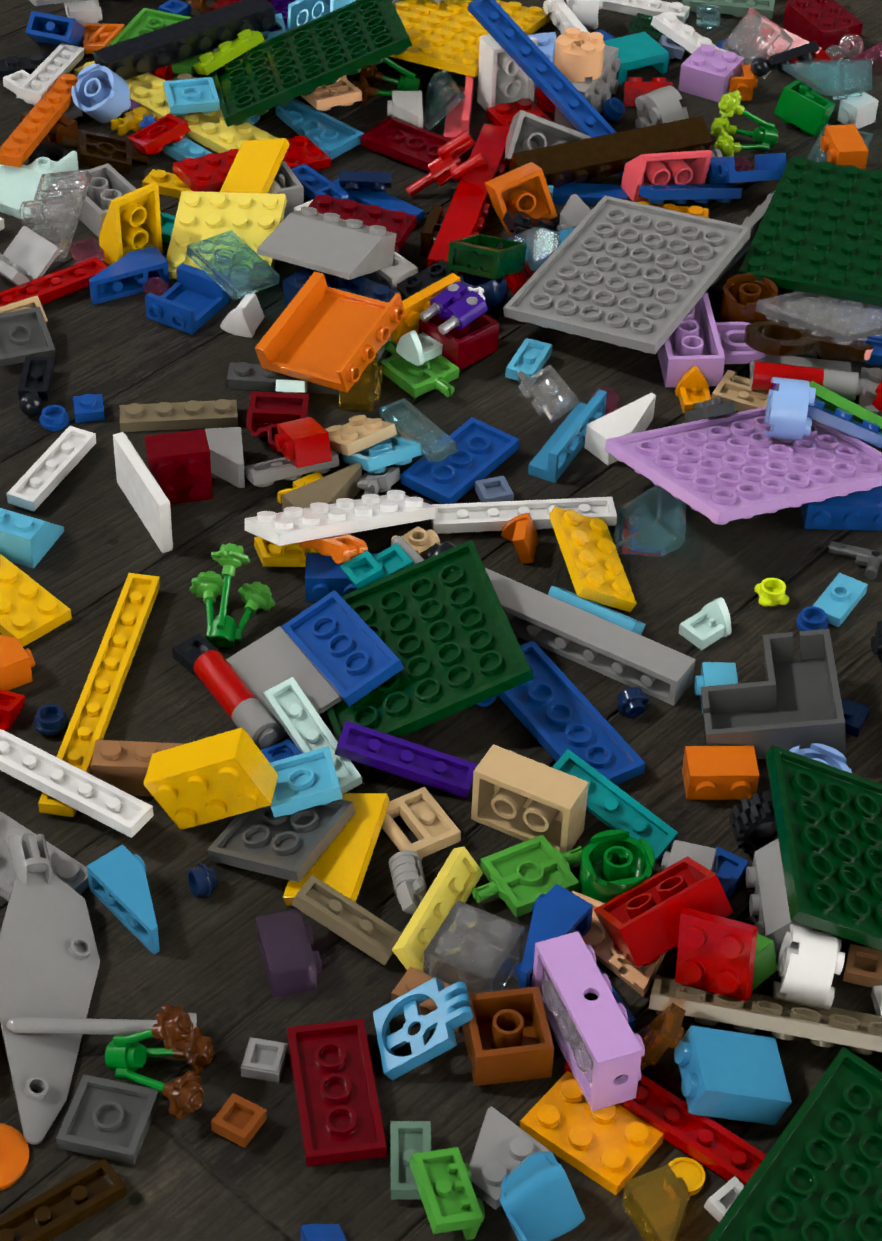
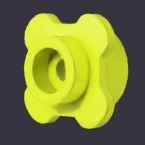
M766 578L755 586L754 591L759 594L758 602L760 605L777 606L789 603L790 598L785 595L786 585L782 580Z

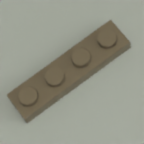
M192 400L174 403H132L129 405H119L121 432L238 427L236 400Z

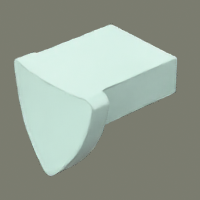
M415 330L404 334L396 346V352L401 357L417 366L442 355L443 344L424 332L417 335Z
M722 597L706 604L700 612L680 623L679 634L700 650L732 633L729 610Z

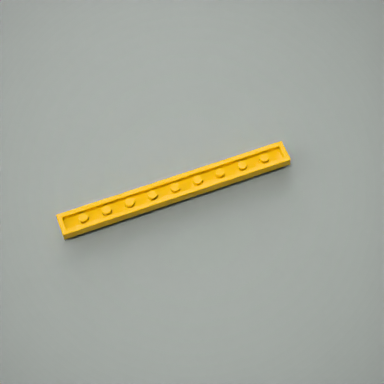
M128 573L56 756L89 774L91 773L95 742L104 738L159 592V576ZM42 792L38 802L39 813L74 817L76 809Z

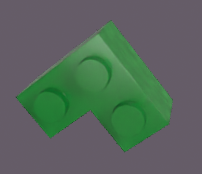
M804 75L783 88L774 114L778 115L783 122L800 127L801 131L805 134L816 136L825 130V126H827L836 104L821 96L825 86Z

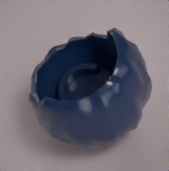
M462 273L460 276V282L465 286L471 288L481 287L484 289L482 295L485 297L488 307L486 313H492L505 303L508 295V283L504 277L499 279L477 275L469 277L466 273Z

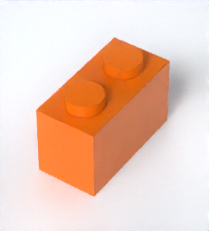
M855 124L825 126L824 136L820 138L821 151H824L827 161L836 165L856 166L860 169H866L869 150Z
M754 745L685 746L682 774L687 800H742L745 797L753 799L751 794L757 793L760 776Z

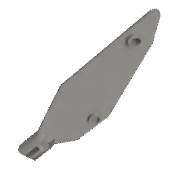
M17 834L8 837L15 880L0 931V1023L24 1138L28 1143L37 1145L42 1142L67 1100L83 1034L12 1033L7 1028V1022L12 1017L87 1018L100 959L86 900L52 873L44 834H38L36 837L34 834H24L22 839ZM31 1089H35V1090H37L39 1093H35V1092H33Z

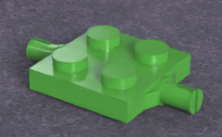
M393 340L385 344V350L392 354V356L379 362V371L408 394L417 398L435 389L439 390L446 397L453 395L455 388L448 383L459 378V368L444 356L439 355L417 366L396 352L397 344Z
M542 834L484 857L480 861V869L490 883L473 888V897L477 903L497 896L506 903L515 917H519L531 912L536 899L543 893L547 894L556 884L570 892H579L580 882L570 871V866L581 862L583 849L581 846H578L575 849L562 853L552 847Z

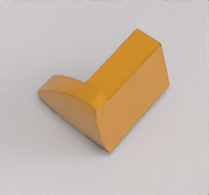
M692 366L681 377L675 389V394L679 397L683 414H685V411L693 410L694 403L711 400L710 389L705 375L698 367Z

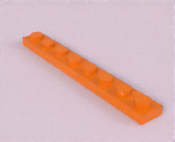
M63 74L57 78L0 147V164L21 168L73 103L71 90L72 86H76L78 81L75 75Z

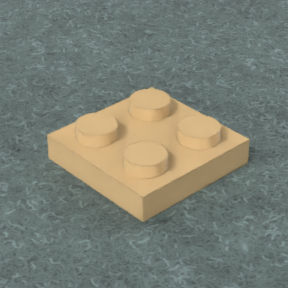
M366 415L351 417L347 424L342 426L335 425L325 429L329 434L330 448L334 452L346 456L353 455L397 435L394 423L382 421L381 418H367Z

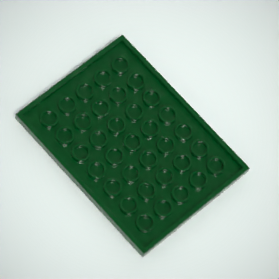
M357 0L258 44L212 72V76L227 126H238L246 122L247 118L266 114L270 108L289 104L295 97L309 95L320 86L332 85L345 75H355L363 67L370 64H380L388 56L393 54L400 55L413 45L392 0Z
M790 157L742 263L739 274H755V279L763 281L764 277L768 278L780 288L882 306V171L860 169L856 166L836 165L828 161H812L803 157Z

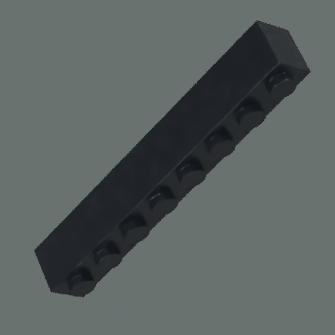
M242 0L93 51L95 64L108 67L124 80L219 48L218 46L223 42L233 41L238 38L237 35L246 29L264 32L276 28L275 9L267 0Z

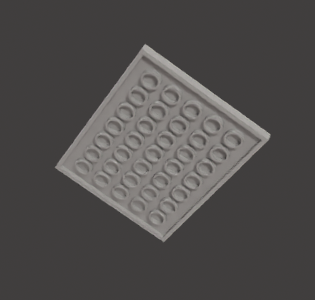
M604 196L503 307L504 317L563 331L568 334L591 338L592 340L615 344L619 347L656 354L751 237V227Z

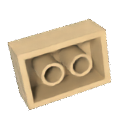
M493 744L473 771L471 820L522 841H527L543 834L552 847L565 853L573 848L584 831L589 782Z

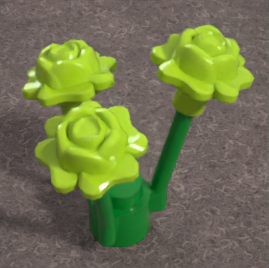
M738 90L722 95L718 103L721 117L714 118L711 126V135L717 137L714 148H719L723 157L734 156V153H739L740 150L769 151L770 148L776 145L778 140V130L774 128L775 124L766 122L745 110V107L740 104L742 95H740ZM734 113L742 114L760 124L761 127H756L754 132L738 129L737 126L730 125L727 118L732 117ZM739 134L752 137L756 144L740 145L739 142L733 141V136Z

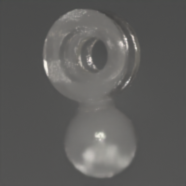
M847 34L841 39L839 46L831 45L825 52L835 64L839 63L843 57L855 59L863 51V40L858 35Z

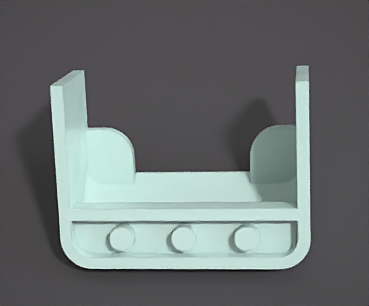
M72 150L58 162L47 157H40L28 166L23 164L21 168L0 164V212L25 221H35L64 201L62 178L79 173L77 152Z

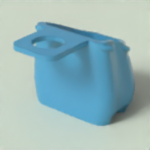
M534 1152L526 1157L509 1175H504L501 1185L500 1202L518 1241H551L570 1232L585 1220L562 1165L557 1162L552 1152Z

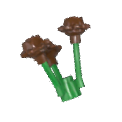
M386 57L383 62L405 76L400 75L399 79L384 75V72L378 71L376 65L370 64L363 67L359 74V82H354V85L362 91V101H358V103L363 107L369 97H376L377 95L392 96V91L377 90L376 87H370V83L375 80L380 82L384 80L396 84V89L400 91H418L420 79L415 77L416 73L406 70Z
M164 1004L162 1012H158L156 1015L158 1023L154 1024L152 1029L130 1035H115L113 1040L107 1045L105 1063L110 1071H115L116 1079L130 1080L161 1091L165 1097L169 1098V1114L175 1115L177 1119L182 1120L188 1113H193L202 1107L205 1092L204 1088L200 1085L201 1077L198 1074L202 1073L203 1066L211 1064L213 1061L214 1046L210 1036H202L200 1027L193 1029L190 1015L183 1010L182 1006L173 1007L170 1004ZM153 1037L157 1040L163 1039L165 1048H145L138 1041ZM173 1056L174 1059H185L186 1063L191 1067V1071H187L182 1077H177L174 1082L168 1081L166 1083L134 1072L144 1066L146 1057Z

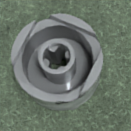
M669 85L637 97L635 99L638 116L635 120L636 127L642 128L688 119L686 106L682 108L679 100L683 98L678 90Z

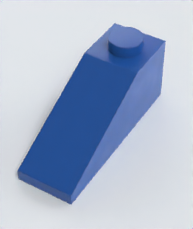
M156 246L129 252L89 279L91 303L96 305L169 285L168 261Z
M558 884L547 894L543 893L536 899L532 907L533 915L520 968L519 988L532 987L535 943L579 931L583 938L591 930L592 904Z

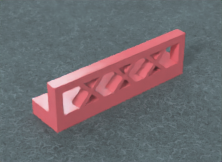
M466 75L465 87H449L443 135L446 138L452 140L464 131H467L469 134L474 77Z

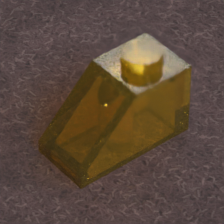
M668 1164L626 1181L622 1206L644 1241H678L685 1221L690 1193L685 1181L681 1177L677 1178Z

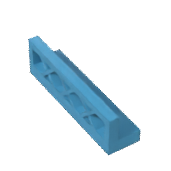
M599 389L588 404L579 402L530 462L528 465L529 475L552 483L558 480L584 447L586 424L605 416L606 391Z

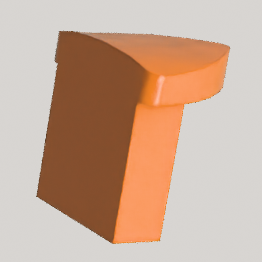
M524 513L506 523L501 533L503 538L513 542L521 565L533 563L539 542V537L530 514Z

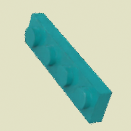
M567 749L552 767L589 782L586 810L612 830H624L629 832V837L640 841V837L646 840L653 849L655 863L661 859L665 851L671 847L673 841L679 837L677 831L571 750Z

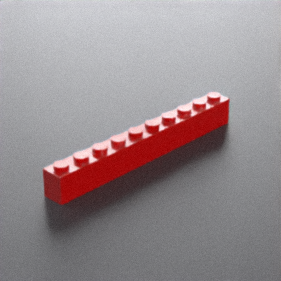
M490 124L483 125L470 158L480 152L487 161L488 166L472 169L461 177L427 258V268L441 260L447 263L449 243L451 241L484 232L485 219H489L492 206L485 182L505 174L506 167L510 165V160L505 159L506 138L510 127ZM456 271L459 274V276H461L463 273Z

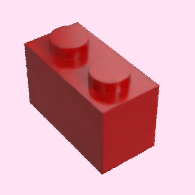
M312 417L277 424L278 434L274 436L278 452L285 456L286 460H290L297 468L332 461L328 431Z

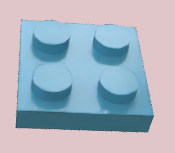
M212 77L163 81L164 93L170 114L184 116L188 113H211L212 111L220 110V101Z
M395 435L353 455H342L344 463L353 465L359 462L363 470L368 471L369 474H377L385 471L386 466L411 463L412 458L422 455L420 443Z
M329 746L270 763L278 773L273 800L270 805L274 818L291 815L304 809L326 805L332 801L343 799Z

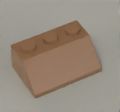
M96 740L91 762L92 776L132 796L153 797L143 785L152 753L186 743Z

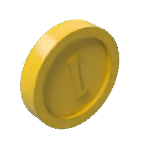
M679 1157L670 1161L666 1166L664 1180L667 1187L675 1194L692 1196L703 1188L705 1171L696 1160L688 1157Z

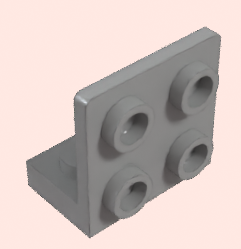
M23 226L3 255L0 253V275L17 286L43 277L61 250L28 227Z

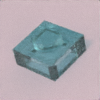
M696 7V26L703 28L719 27V8Z

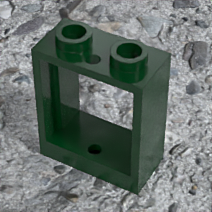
M479 233L454 240L449 243L447 269L491 279H499L524 270L527 243ZM500 242L503 244V248L499 247Z

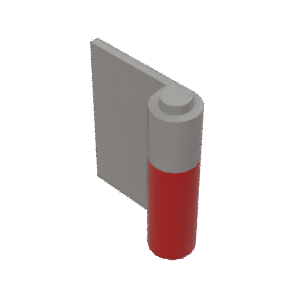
M767 354L766 357L750 361L749 363L751 390L769 392V389L772 390L773 383H771L772 377L806 380L809 383L813 381L850 401H855L856 395H862L864 380L859 378L858 372H852L851 362Z
M280 626L228 659H225L219 651L210 650L200 655L193 666L194 673L238 728L243 727L260 750L276 744V742L288 735L265 701L263 692L293 677L319 715L341 701L340 696Z

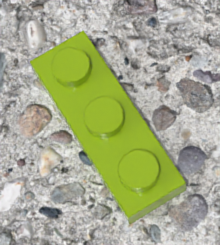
M246 29L240 32L235 40L220 44L217 51L203 54L199 57L200 61L193 64L196 73L209 75L265 41L262 33Z

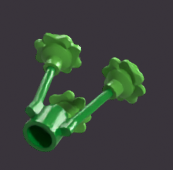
M228 543L226 545L222 544L218 552H211L212 559L223 566L222 576L214 571L200 572L198 577L192 578V586L190 587V592L196 594L197 598H203V602L206 604L207 631L205 638L217 648H231L234 641L241 642L243 630L251 615H255L257 609L269 611L276 604L271 597L272 593L267 585H263L260 582L244 583L238 592L242 596V601L246 604L244 607L245 613L238 626H236L234 618L226 615L231 577L235 576L236 568L242 566V564L250 563L249 556L244 554L243 546ZM222 595L219 615L214 620L213 604L216 602L217 596Z

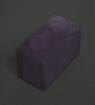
M294 909L255 917L256 941L272 998L316 990L317 974L322 973V963L318 950L312 951L310 945L314 943L312 928L309 922L303 923L300 910Z

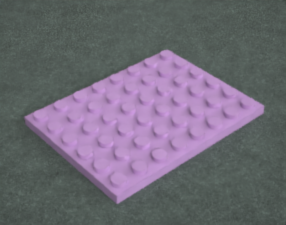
M766 407L606 439L605 451L616 457L618 461L624 462L633 468L636 473L647 477L653 481V484L662 487L671 493L673 497L682 500L691 509L702 513L711 522L719 525L742 518L750 519L754 515L763 513H775L784 508L800 507L802 504L810 502H822L831 497L847 496L849 493L857 491H869L874 487L882 486V452L851 435L813 419L810 436L803 435L801 441L765 437L764 430L770 431L771 426L769 423H765Z

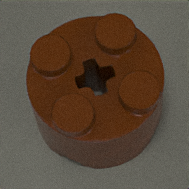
M750 273L729 277L722 289L719 312L721 321L747 323L774 321L778 295L776 284L765 277L763 281L755 279V274Z

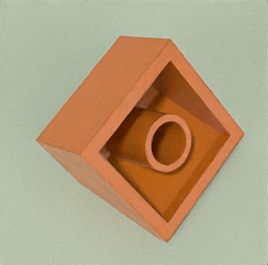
M533 162L485 182L492 206L510 237H513L514 233L509 231L503 221L507 211L513 213L521 211L530 215L531 218L538 220L540 218L551 220L557 217L543 170Z

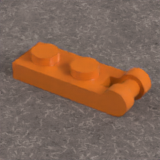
M348 534L298 542L303 548H313L319 550L321 555L332 556V559L337 564L348 562L350 558H354L368 550L364 540Z

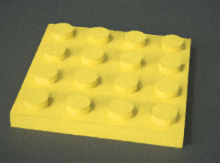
M182 191L166 256L169 279H177L176 268L184 263L223 277L225 269L251 272L252 281L271 282L275 259L257 254V248L283 221L287 203L286 194Z

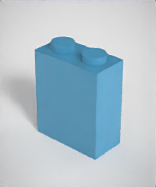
M691 1025L682 1040L677 1042L674 1059L679 1065L682 1079L681 1091L683 1096L686 1097L689 1114L775 1126L792 1103L775 1038Z

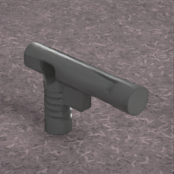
M835 541L830 542L828 553L855 558L856 564L866 566L865 578L874 580L877 577L879 566L882 564V552Z

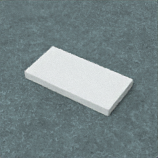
M123 432L113 434L118 485L162 553L172 551L173 537L170 501L126 434Z

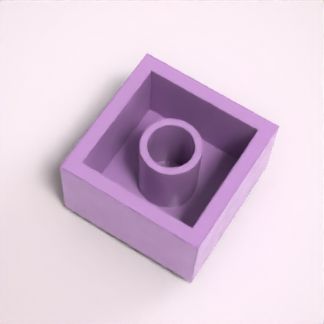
M701 45L681 64L678 90L719 103L722 95L728 93L730 77L741 76V66L744 65L745 57L738 56L731 51L725 52L715 49L711 45Z

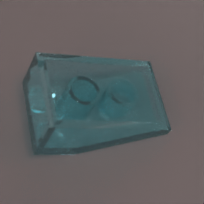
M812 59L783 65L785 72L821 95L833 96V100H845L848 97L863 96L864 91L872 90V60Z

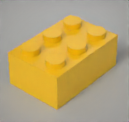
M241 727L152 753L143 785L180 830L270 806L273 800L278 773L245 729Z

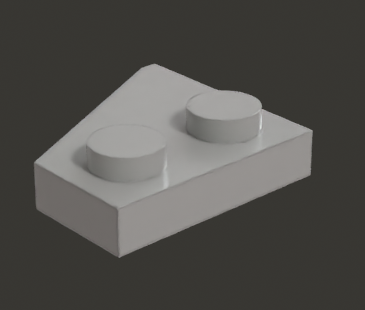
M492 1106L487 1109L469 1166L475 1194L496 1210L501 1205L500 1194L504 1175H509L530 1154L538 1151L549 1152V1149Z

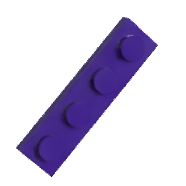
M349 721L345 722L334 754L463 798L468 796L473 780V771L477 767L475 763Z

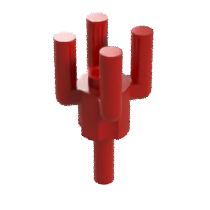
M464 131L438 149L440 157L427 165L430 173L405 188L410 197L435 181L438 182L440 187L452 179L459 183L461 177L472 169L488 166L487 161L480 152L462 163L458 154L475 144L467 131Z

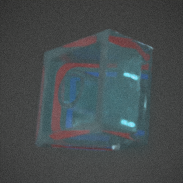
M655 485L616 510L617 522L615 525L614 544L619 554L662 557L670 551L679 549L685 543L686 503L673 497L671 493L660 486Z

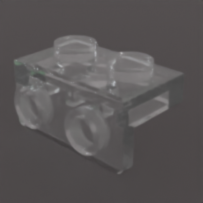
M550 364L529 379L522 371L517 373L521 381L518 388L527 400L532 398L533 400L530 403L538 415L545 414L551 423L580 403L577 396Z

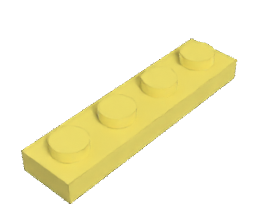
M465 846L452 850L392 949L406 970L412 967L425 973L472 893V889L475 888L483 874V871Z

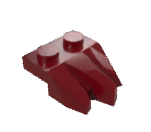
M251 391L246 427L255 438L268 436L270 451L277 452L274 438L275 434H278L277 424L308 417L309 394Z

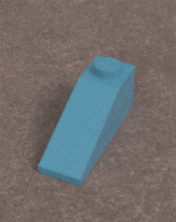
M122 844L87 865L89 890L155 955L160 952L158 926L146 877L147 868L139 855H133Z

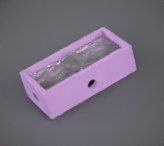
M579 931L535 943L532 987L539 986L549 1028L592 1112L635 1099L638 1081L641 1080L640 1064L641 1057L645 1055L644 1044L640 1035L633 1033L630 1028L624 1005L616 1002L607 974H601L597 967L596 956L592 946L584 943Z

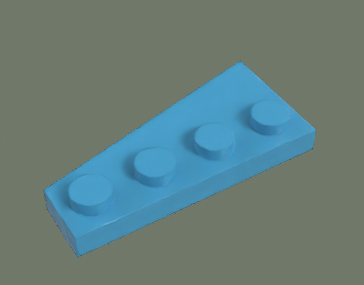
M295 98L289 104L276 106L277 117L297 134L306 136L326 153L331 160L361 144L363 132Z

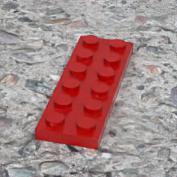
M298 135L292 139H287L290 145L283 161L288 164L290 169L302 164L308 165L315 171L330 168L331 158L306 136ZM230 149L228 152L210 153L204 157L186 158L183 161L174 162L173 173L192 191H220L239 149Z

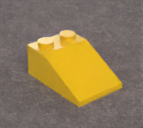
M150 183L111 200L99 233L100 256L109 265H112L129 252L156 246L163 253L158 183Z

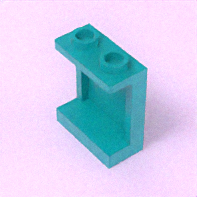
M645 31L604 41L605 45L619 48L618 58L621 59V63L616 73L619 85L626 81L627 71L652 65L661 74L667 73L670 60L669 52Z

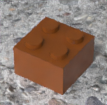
M539 986L467 994L471 1003L473 1019L463 1024L462 1029L474 1086L552 1077L554 1045Z

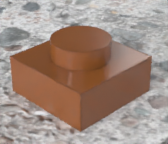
M233 1093L211 1120V1131L246 1148L267 1120V1110Z

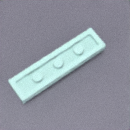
M293 677L263 692L265 701L302 753L329 746L342 793H346L362 784V776L351 760L334 755L338 744L337 740Z

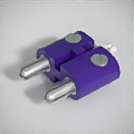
M456 281L430 300L431 306L420 313V318L426 322L437 314L442 319L447 320L438 327L442 335H445L453 328L462 330L488 311L485 297L482 295L484 289L481 287H467L461 282Z

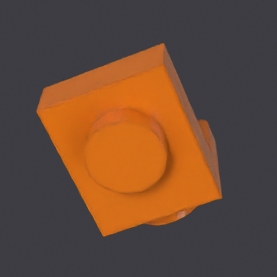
M742 65L741 76L730 77L728 93L738 90L740 95H742L741 100H752L753 89L757 88V76L751 72L750 65Z

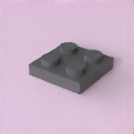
M40 307L0 314V367L24 363L26 356L55 357V347Z
M83 1074L56 1137L57 1148L135 1165L160 1101L159 1091Z

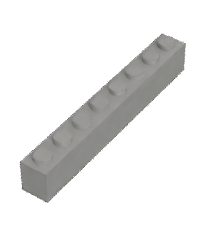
M485 568L515 636L529 642L534 640L542 648L632 688H640L642 692L673 706L693 683L696 659Z

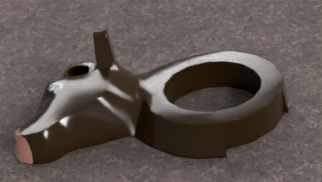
M760 321L748 324L745 328L744 342L749 347L775 356L802 355L810 349H814L816 351V359L845 358L859 362L869 360L874 348L872 345L848 332L845 328L838 326L818 327L785 322Z

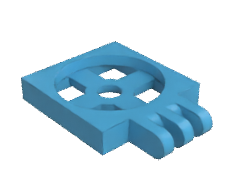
M434 977L373 1011L383 1072L387 1077L395 1080L457 1046L454 1029L473 1019L465 982H456L445 988L444 983ZM429 998L434 1000L438 1009L425 1016L421 1015L419 1004ZM404 1013L406 1022L402 1029L391 1034L389 1026L391 1019ZM416 1023H420L421 1028L416 1035H410L411 1027ZM436 1028L434 1034L427 1042L426 1040L429 1037L431 1030ZM407 1043L411 1046V1055L395 1056L394 1050Z

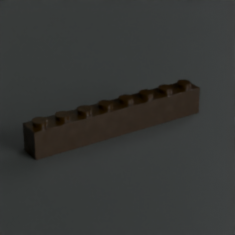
M703 116L516 152L512 155L509 170L512 171L533 162L542 168L547 185L557 188L566 183H581L587 179L605 178L611 174L624 172L625 164L641 154L709 150L712 138Z

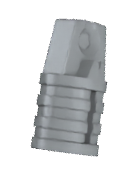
M405 850L394 854L389 859V868L394 892L399 904H401L402 910L413 915L426 895L427 885L420 855L415 851Z

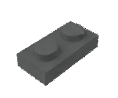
M721 397L694 403V409L685 411V417L688 423L735 413L734 401L723 403Z

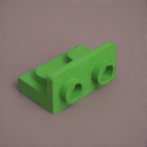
M459 1148L413 1153L409 1165L433 1234L462 1230L466 1240L475 1239L479 1227L484 1221L485 1210L482 1200L479 1197L476 1198L472 1187L470 1166L468 1163L463 1162Z

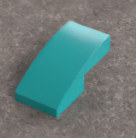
M396 543L375 556H372L366 550L340 565V568L352 584L359 589L414 564L410 557Z

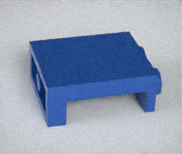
M786 153L755 155V170L735 171L734 156L711 158L707 172L709 184L779 180L787 165Z
M182 263L176 268L177 283L161 296L148 293L145 296L146 318L193 335L229 303V285L226 278Z

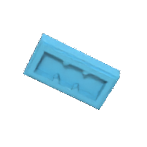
M839 572L813 606L823 609L829 624L839 627L866 594L868 584Z

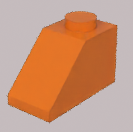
M0 635V689L9 691L33 682L31 668L35 667V661L29 648L24 649L16 637Z

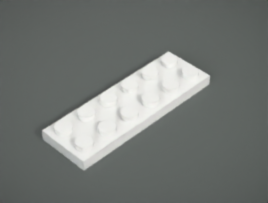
M389 490L387 495L364 494L362 499L358 500L340 498L334 504L316 502L311 503L309 508L286 507L284 512L279 513L261 511L255 517L245 518V531L281 546L435 519L436 507L423 502V498L405 495V491Z

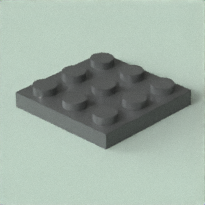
M340 799L326 805H318L291 815H283L276 818L273 816L271 806L238 814L207 849L210 861L299 883L355 814L352 802Z

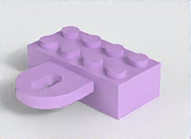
M707 293L700 298L657 352L665 387L676 388L681 377L692 366H696L701 370L707 379L709 387L717 386L723 377L725 364H748L750 361L766 357L767 354L752 349L746 343H734L744 342L745 328L751 323L715 322Z

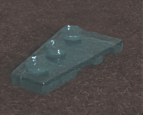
M446 70L435 73L427 86L423 124L429 131L466 97L453 76Z

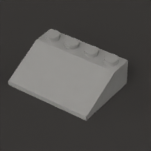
M301 207V210L289 213L257 248V254L351 280L393 266L396 233L386 231L384 226L363 225V221L358 219L344 220L340 219V215L336 213L321 214L317 213L316 208Z

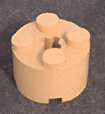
M569 27L565 30V33L557 37L555 41L554 65L569 81L585 82L587 77H592V80H595L602 75L605 50L603 34L580 31L579 28Z

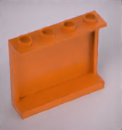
M314 271L256 345L255 351L263 369L348 393L354 383L359 380L368 364L374 360L375 355L383 344L389 340L390 335L398 324L403 321L406 315L405 308L399 293H396L389 303L328 287L324 274Z

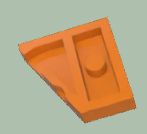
M84 23L83 46L85 54H93V51L107 47L125 28V24Z

